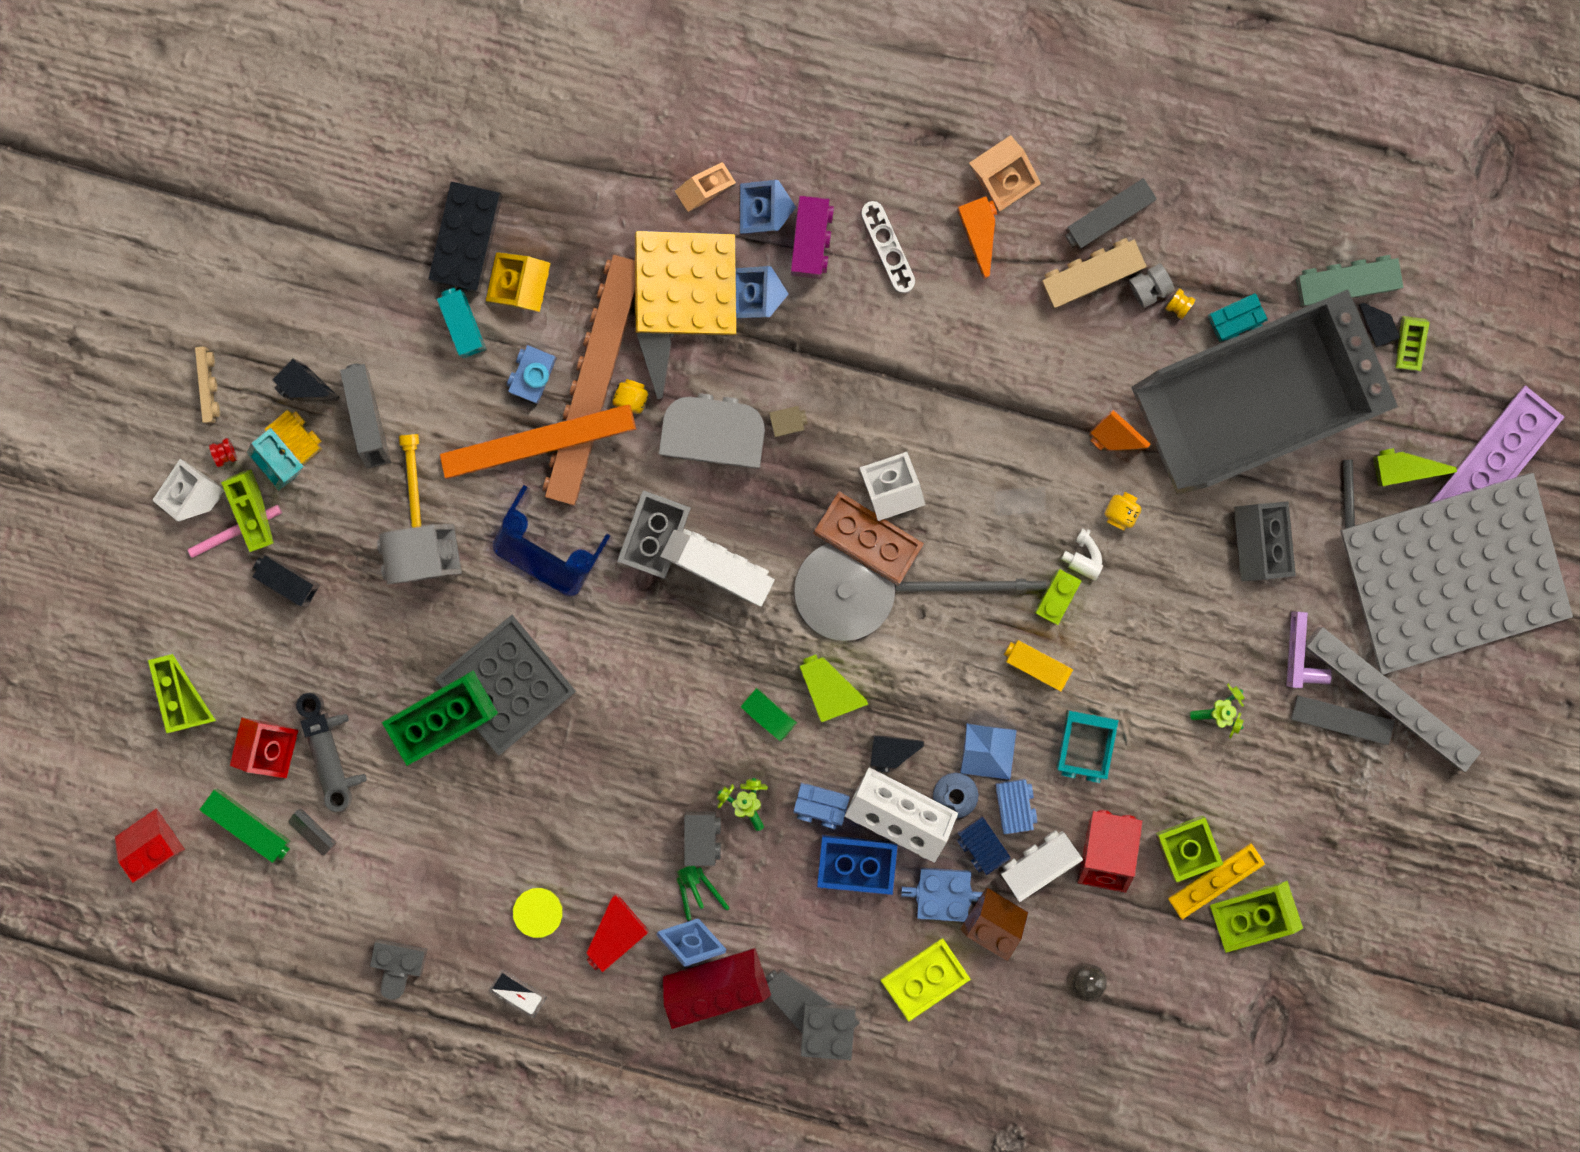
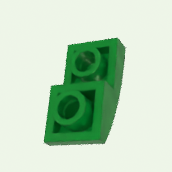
M758 688L740 706L781 742L797 724L784 709L776 705Z

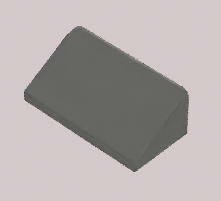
M303 809L296 810L289 819V824L321 855L324 856L336 844V841Z

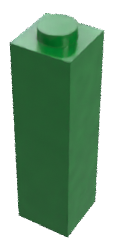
M219 788L212 791L199 809L272 863L277 861V859L282 861L290 850L287 845L291 840Z

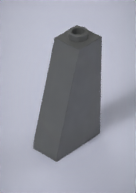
M355 363L348 365L346 369L340 370L358 455L367 469L391 463V458L369 371L365 364Z
M780 969L778 972L773 970L765 977L771 992L770 998L801 1033L803 1030L805 1002L838 1005L783 969ZM855 1016L854 1028H855L858 1024H860V1021H859V1019H858L856 1016Z

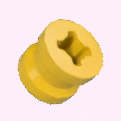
M1179 288L1165 309L1175 312L1177 317L1182 320L1196 299L1184 295V291Z

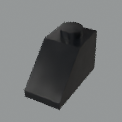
M873 735L870 765L875 766L876 771L890 772V768L896 769L923 748L924 741Z

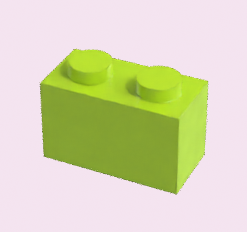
M1057 569L1034 613L1055 625H1059L1082 581L1061 569Z

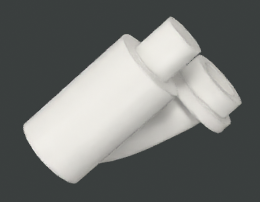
M1082 528L1076 542L1081 547L1084 544L1087 546L1091 559L1077 552L1073 555L1065 551L1061 560L1069 563L1068 568L1096 581L1103 567L1102 556L1097 545L1089 535L1091 530Z

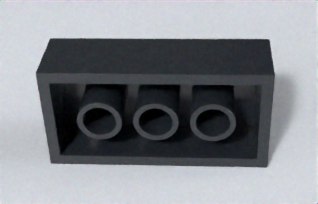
M451 181L429 273V281L480 293L502 201V194L500 192Z

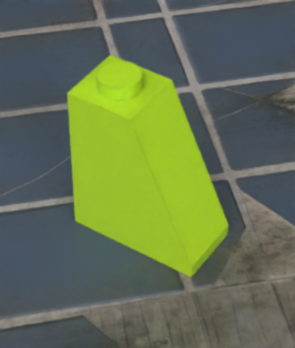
M817 654L803 659L804 664L800 665L821 723L868 705L866 698L824 657L818 658Z

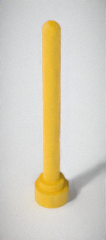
M419 434L399 436V446H402V450H405L412 528L422 526L415 449H417V444H419Z

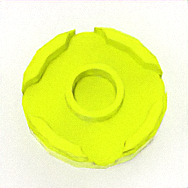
M531 888L524 891L517 898L513 907V919L517 928L523 934L533 938H541L552 934L559 927L563 917V906L559 898L552 891L544 888Z

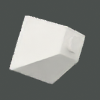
M180 459L153 498V501L175 520L182 521L211 511L220 500L224 489Z

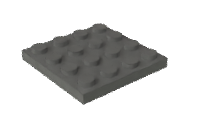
M513 614L435 678L440 686L444 687L474 670L498 712L495 717L476 727V729L498 755H501L577 692Z

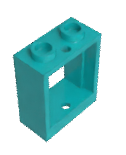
M455 288L442 292V297L438 298L437 301L458 355L465 359L487 350L465 293Z
M272 428L253 441L246 452L278 491L295 479L304 467ZM279 450H284L285 454L281 455Z
M1067 710L1056 766L1057 770L1062 771L1061 776L1076 778V775L1080 774L1085 775L1087 781L1101 783V779L1108 780L1119 720ZM1073 722L1108 728L1100 771L1065 764Z

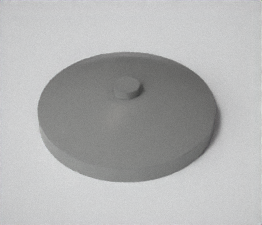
M829 543L819 547L805 559L795 581V600L801 616L817 633L834 640H856L874 632L886 620L894 602V583Z

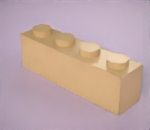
M1127 238L1113 244L1114 249L1105 252L1104 248L1091 253V259L1082 262L1080 258L1067 264L1069 268L1067 270L1059 272L1058 269L1044 274L1046 279L1042 280L1041 284L1052 309L1054 310L1145 269L1147 266L1135 239L1128 242Z

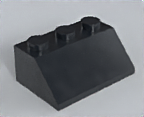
M292 358L272 379L277 384L274 389L282 397L291 401L294 399L301 402L337 401L340 398L304 362Z

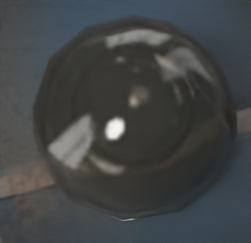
M1078 963L1070 969L1066 977L1068 990L1072 996L1082 1001H1095L1103 996L1107 988L1105 973L1100 967L1093 964Z

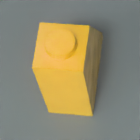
M1016 640L1015 643L1010 642L1004 652V655L1007 657L1005 662L1061 692L1073 671L1072 668L1019 640Z

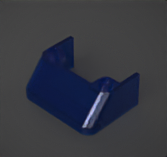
M523 485L501 523L493 541V551L500 558L563 595L575 596L582 590L613 536L606 533L594 555L586 550L579 549L571 553L566 562L523 537L528 528V519L518 509L531 489Z

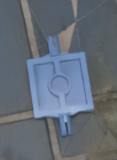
M921 868L917 888L902 886L901 897L916 898L918 903L917 919L965 922L968 917L971 901L977 902L983 892L972 891L970 885L971 871Z

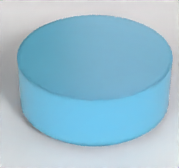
M532 363L524 370V380L532 388H541L549 380V371L541 363Z

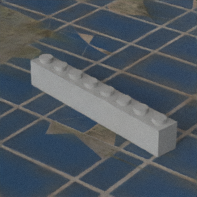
M1318 627L1307 640L1305 649L1459 771L1466 772L1480 755V751L1325 628Z

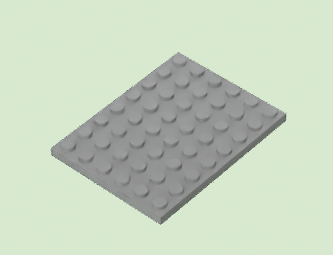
M1534 473L1524 474L1340 530L1379 672L1383 675L1573 617Z

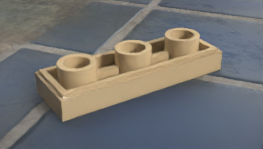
M195 347L202 422L206 424L216 423V417L220 416L219 403L214 402V392H217L216 377H212L211 367L215 366L214 353L209 352V349L206 347Z

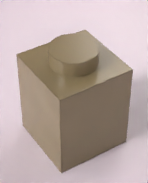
M799 406L769 413L775 438L804 431V425H808L805 410L800 411Z

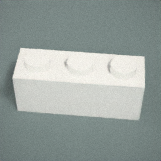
M1057 831L1050 833L1044 838L1045 843L1039 847L1036 844L1032 845L1023 852L1024 857L1018 861L1013 858L1002 866L1004 870L1000 873L1019 902L1083 860L1063 831L1060 833Z

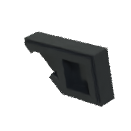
M1366 303L1359 304L1375 348L1400 338L1391 314Z

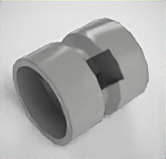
M1160 263L1148 269L1147 275L1141 273L1128 280L1136 299L1143 308L1155 303L1158 296L1164 298L1175 292L1168 273Z

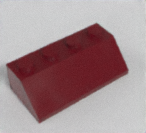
M756 948L663 976L664 1008L672 1029L765 1001L771 996Z

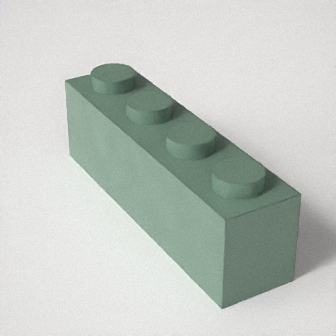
M1391 255L1376 257V262L1368 264L1366 259L1351 262V267L1342 268L1341 264L1326 266L1327 271L1317 272L1316 268L1302 271V275L1296 277L1301 307L1310 306L1347 289L1351 297L1356 298L1404 288L1399 258L1391 259Z

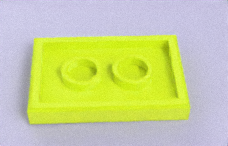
M942 937L880 980L909 1022L971 979Z

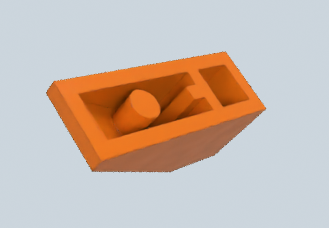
M985 196L957 208L983 279H987L990 276L995 228L994 216L997 215L994 202H988Z

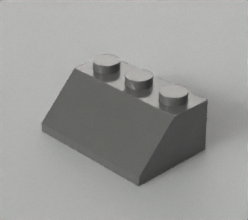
M1289 501L1235 506L1234 520L1236 523L1241 582L1296 576Z

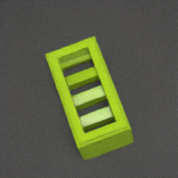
M1402 316L1396 368L1421 371L1430 323L1427 319ZM1409 326H1417V327H1420V331L1408 330V329H1409ZM1407 336L1419 337L1418 341L1407 340ZM1410 346L1418 348L1416 352L1405 350V347ZM1404 356L1416 357V362L1404 361L1403 358Z

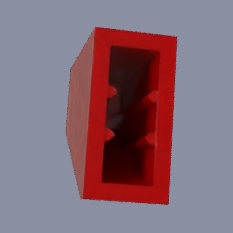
M618 893L613 895L586 953L589 956L586 960L593 969H600L602 972L649 933V929Z

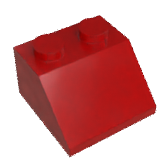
M241 717L230 766L249 773L287 779L298 730L261 720Z

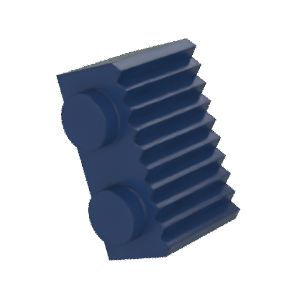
M980 816L957 832L960 836L957 842L964 852L970 850L974 856L971 862L979 873L984 871L988 875L1011 859L983 816Z

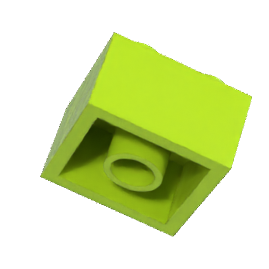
M1202 815L1155 833L1171 876L1176 883L1224 865L1206 817Z

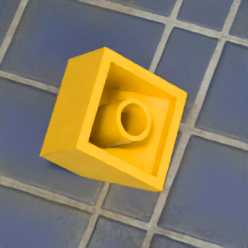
M496 252L486 301L540 312L550 263L529 256Z

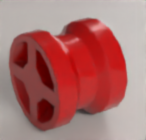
M229 438L223 439L220 444L213 443L209 445L212 458L218 468L223 467L226 462L238 461L235 449Z

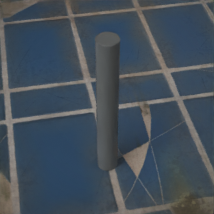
M1343 460L1345 528L1355 526L1353 460Z

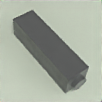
M1143 178L1065 229L1067 231L1065 237L1072 248L1076 246L1080 250L1155 202L1157 198Z

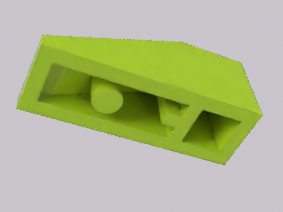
M1394 448L1379 451L1380 456L1373 457L1379 487L1457 472L1454 466L1405 452L1395 453Z
M252 469L230 476L222 481L221 484L249 552L273 544L261 491Z

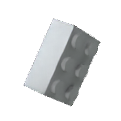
M643 490L617 562L666 579L672 562L660 556L673 530L683 532L691 508Z

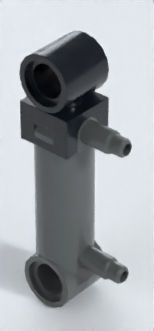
M308 692L297 699L296 709L301 716L306 717L300 723L304 736L308 739L325 796L324 803L329 810L340 812L348 808L352 802V794L348 788L366 782L367 778L365 774L354 775L348 778L344 776L331 730H333L332 727L348 722V715L343 714L329 717L328 713L321 715L324 709L322 696L315 692ZM307 698H312L316 702V709L313 712L307 711L304 707ZM335 792L343 794L344 803L342 805H336L333 802L332 796Z

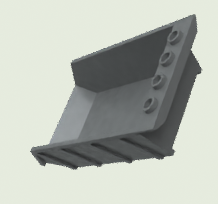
M1348 289L1164 367L1131 387L1177 495L1210 487L1398 407ZM1343 313L1350 314V322L1345 323L1342 321L1341 316ZM1357 336L1361 339L1359 346L1352 344L1351 340L1353 337ZM1364 360L1370 361V369L1365 370L1362 368L1361 364ZM1377 383L1381 386L1379 393L1372 391L1373 384Z

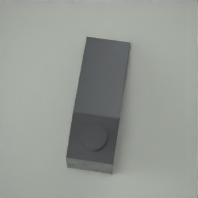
M637 333L657 399L661 400L664 397L672 346L670 338L675 336L674 334Z

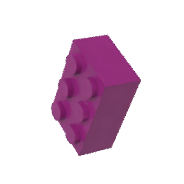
M799 196L791 276L821 279V273H827L828 256L823 255L824 248L830 247L831 231L826 230L827 223L832 224L834 206L829 205L830 199Z

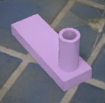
M1291 612L1287 687L1303 688V683H1331L1332 674L1330 669L1304 668L1308 615L1306 612Z

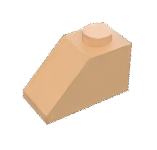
M721 162L691 177L676 189L675 192L689 212L710 201L736 182L724 163Z

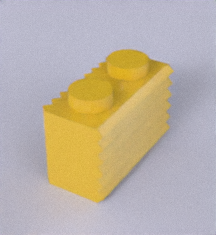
M286 410L267 426L265 431L272 428L300 463L304 465L322 450L319 445L322 440L313 430L308 432L303 426L305 420L297 411L292 413L290 410Z

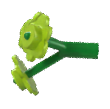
M1228 683L1226 685L1233 693L1224 701H1215L1212 709L1191 711L1190 717L1192 721L1214 719L1216 720V725L1220 728L1226 725L1232 726L1229 735L1231 739L1233 733L1239 734L1240 730L1244 728L1242 725L1244 720L1240 719V712L1235 722L1233 721L1237 711L1235 707L1231 706V702L1237 699L1240 705L1244 707L1242 700L1245 697L1243 696L1242 689L1239 690L1237 686L1232 688Z
M756 778L747 779L746 784H740V788L750 789L751 793L748 794L742 791L738 793L737 800L729 796L734 789L733 784L729 788L724 786L722 790L718 791L716 798L719 801L717 804L718 809L727 800L732 803L737 817L743 818L747 816L750 819L755 831H761L764 828V824L757 813V810L761 807V802L759 799H756V790L768 789L766 784H761V780Z

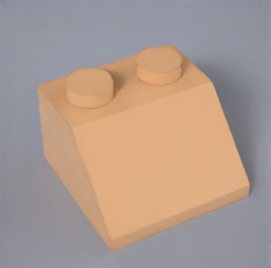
M1011 135L969 163L978 181L999 212L1041 184L1025 151Z

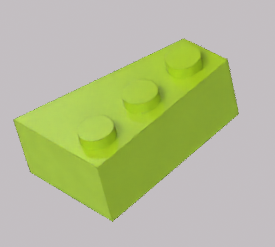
M173 654L148 660L166 734L216 721Z

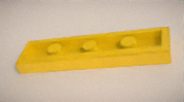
M1249 843L1222 861L1224 865L1210 869L1167 898L1182 920L1265 865L1252 843Z

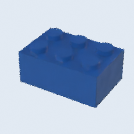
M822 835L817 887L893 895L898 844L889 841Z

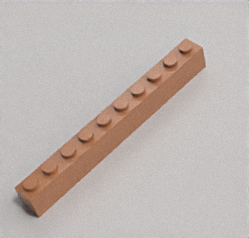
M613 255L612 260L607 259L604 269L607 279L605 284H600L597 298L601 300L599 307L593 308L590 322L594 323L592 332H587L583 346L587 347L585 357L580 356L576 369L580 371L578 381L573 380L570 389V395H573L571 405H566L563 419L571 420L603 410L635 297L634 260ZM594 441L560 449L558 453L553 452L549 467L553 468L551 477H546L542 490L546 492L545 497L576 506Z

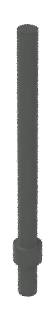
M1016 579V581L901 582L899 586L896 585V592L1016 591V594H1026V591H1046V581H1026V579Z

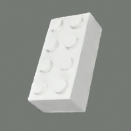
M684 529L683 532L673 530L660 556L731 594L758 606H762L775 580L767 576L768 570L748 562L747 559L727 551L726 548L706 540L705 537L687 529Z

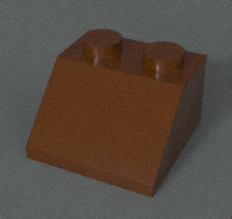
M986 887L960 930L969 939L1008 961L1022 939L1029 912Z

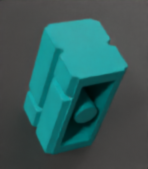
M1256 293L1207 315L1219 342L1228 341L1246 330L1251 331L1263 326L1262 323L1268 321Z

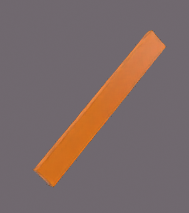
M628 404L440 454L444 477L449 479L636 430L631 405Z

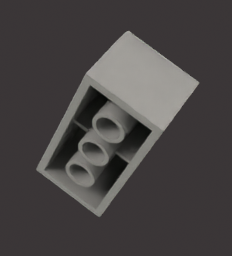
M698 393V398H680L674 401L666 410L660 442V456L760 469L765 427L762 417L751 406L739 404L737 398L723 397V401L713 400V395Z
M432 524L379 534L380 540H377L379 554L383 557L384 565L381 566V572L387 585L462 574L454 524Z

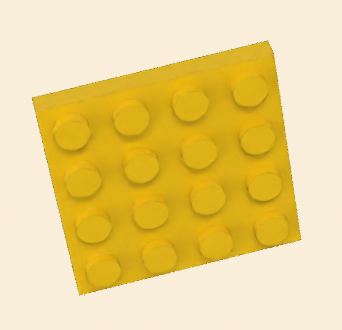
M636 231V333L735 335V234Z

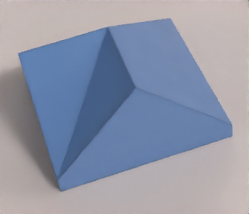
M779 180L740 184V234L778 231L796 209L795 204Z
M770 266L735 268L736 319L770 317L788 295L787 290L773 268Z
M967 724L960 773L1010 780L1017 730Z
M699 918L657 932V937L684 967L726 953V948Z

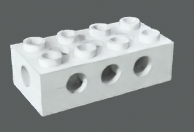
M869 767L857 787L845 817L935 863L947 843L958 813Z

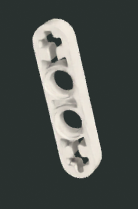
M875 201L868 202L862 208V219L894 289L899 293H908L915 284L911 268L882 205ZM871 206L874 210L879 209L880 211L877 214L878 221L884 220L886 223L878 225L873 230L870 225H875L872 217L867 218L866 216L869 212L868 208ZM886 229L889 231L890 239L888 242L880 243L876 239L878 230ZM888 253H898L901 258L900 263L896 266L889 265L886 261ZM903 265L906 270L901 271L904 278L909 277L911 280L908 282V288L905 289L902 285H897V282L900 280L898 273L894 275L891 273V271L898 270Z

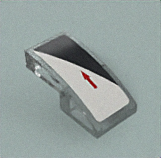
M501 969L489 989L490 992L532 1018L536 1017L547 999V996L528 983H524L504 969Z

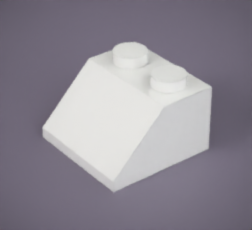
M907 452L860 467L878 521L926 505L919 481Z

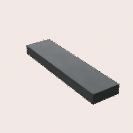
M1299 695L1296 696L1291 720L1389 745L1395 723L1394 720Z

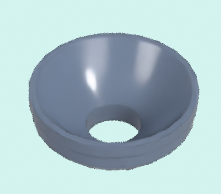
M950 773L938 780L933 790V800L957 812V818L969 815L978 802L979 794L976 784L971 778L962 773ZM954 789H959L964 793V799L959 804H954L949 800V794Z

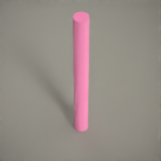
M278 504L265 510L268 520L282 514ZM237 524L189 548L190 556L193 558L242 534L239 525Z

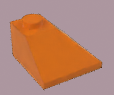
M1114 410L1110 411L1089 433L1092 437L1090 442L1100 451L1103 448L1106 451L1143 450L1151 445Z

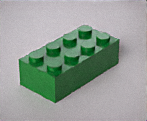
M474 670L392 715L383 721L382 724L406 766L489 721L498 712Z

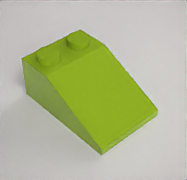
M1288 881L1269 885L1210 905L1226 953L1292 935L1303 929Z

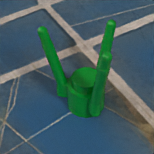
M687 866L677 871L679 878H676L680 887L687 921H691V914L685 886L687 889L691 888L699 908H704L695 886L701 883L699 878L723 908L729 910V906L704 875L701 867L697 869L696 866Z

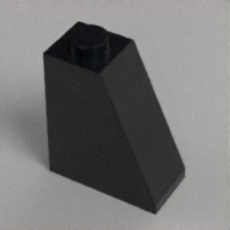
M264 555L263 559L259 557L252 568L255 571L252 576L253 578L300 607H308L320 587V584L269 555Z

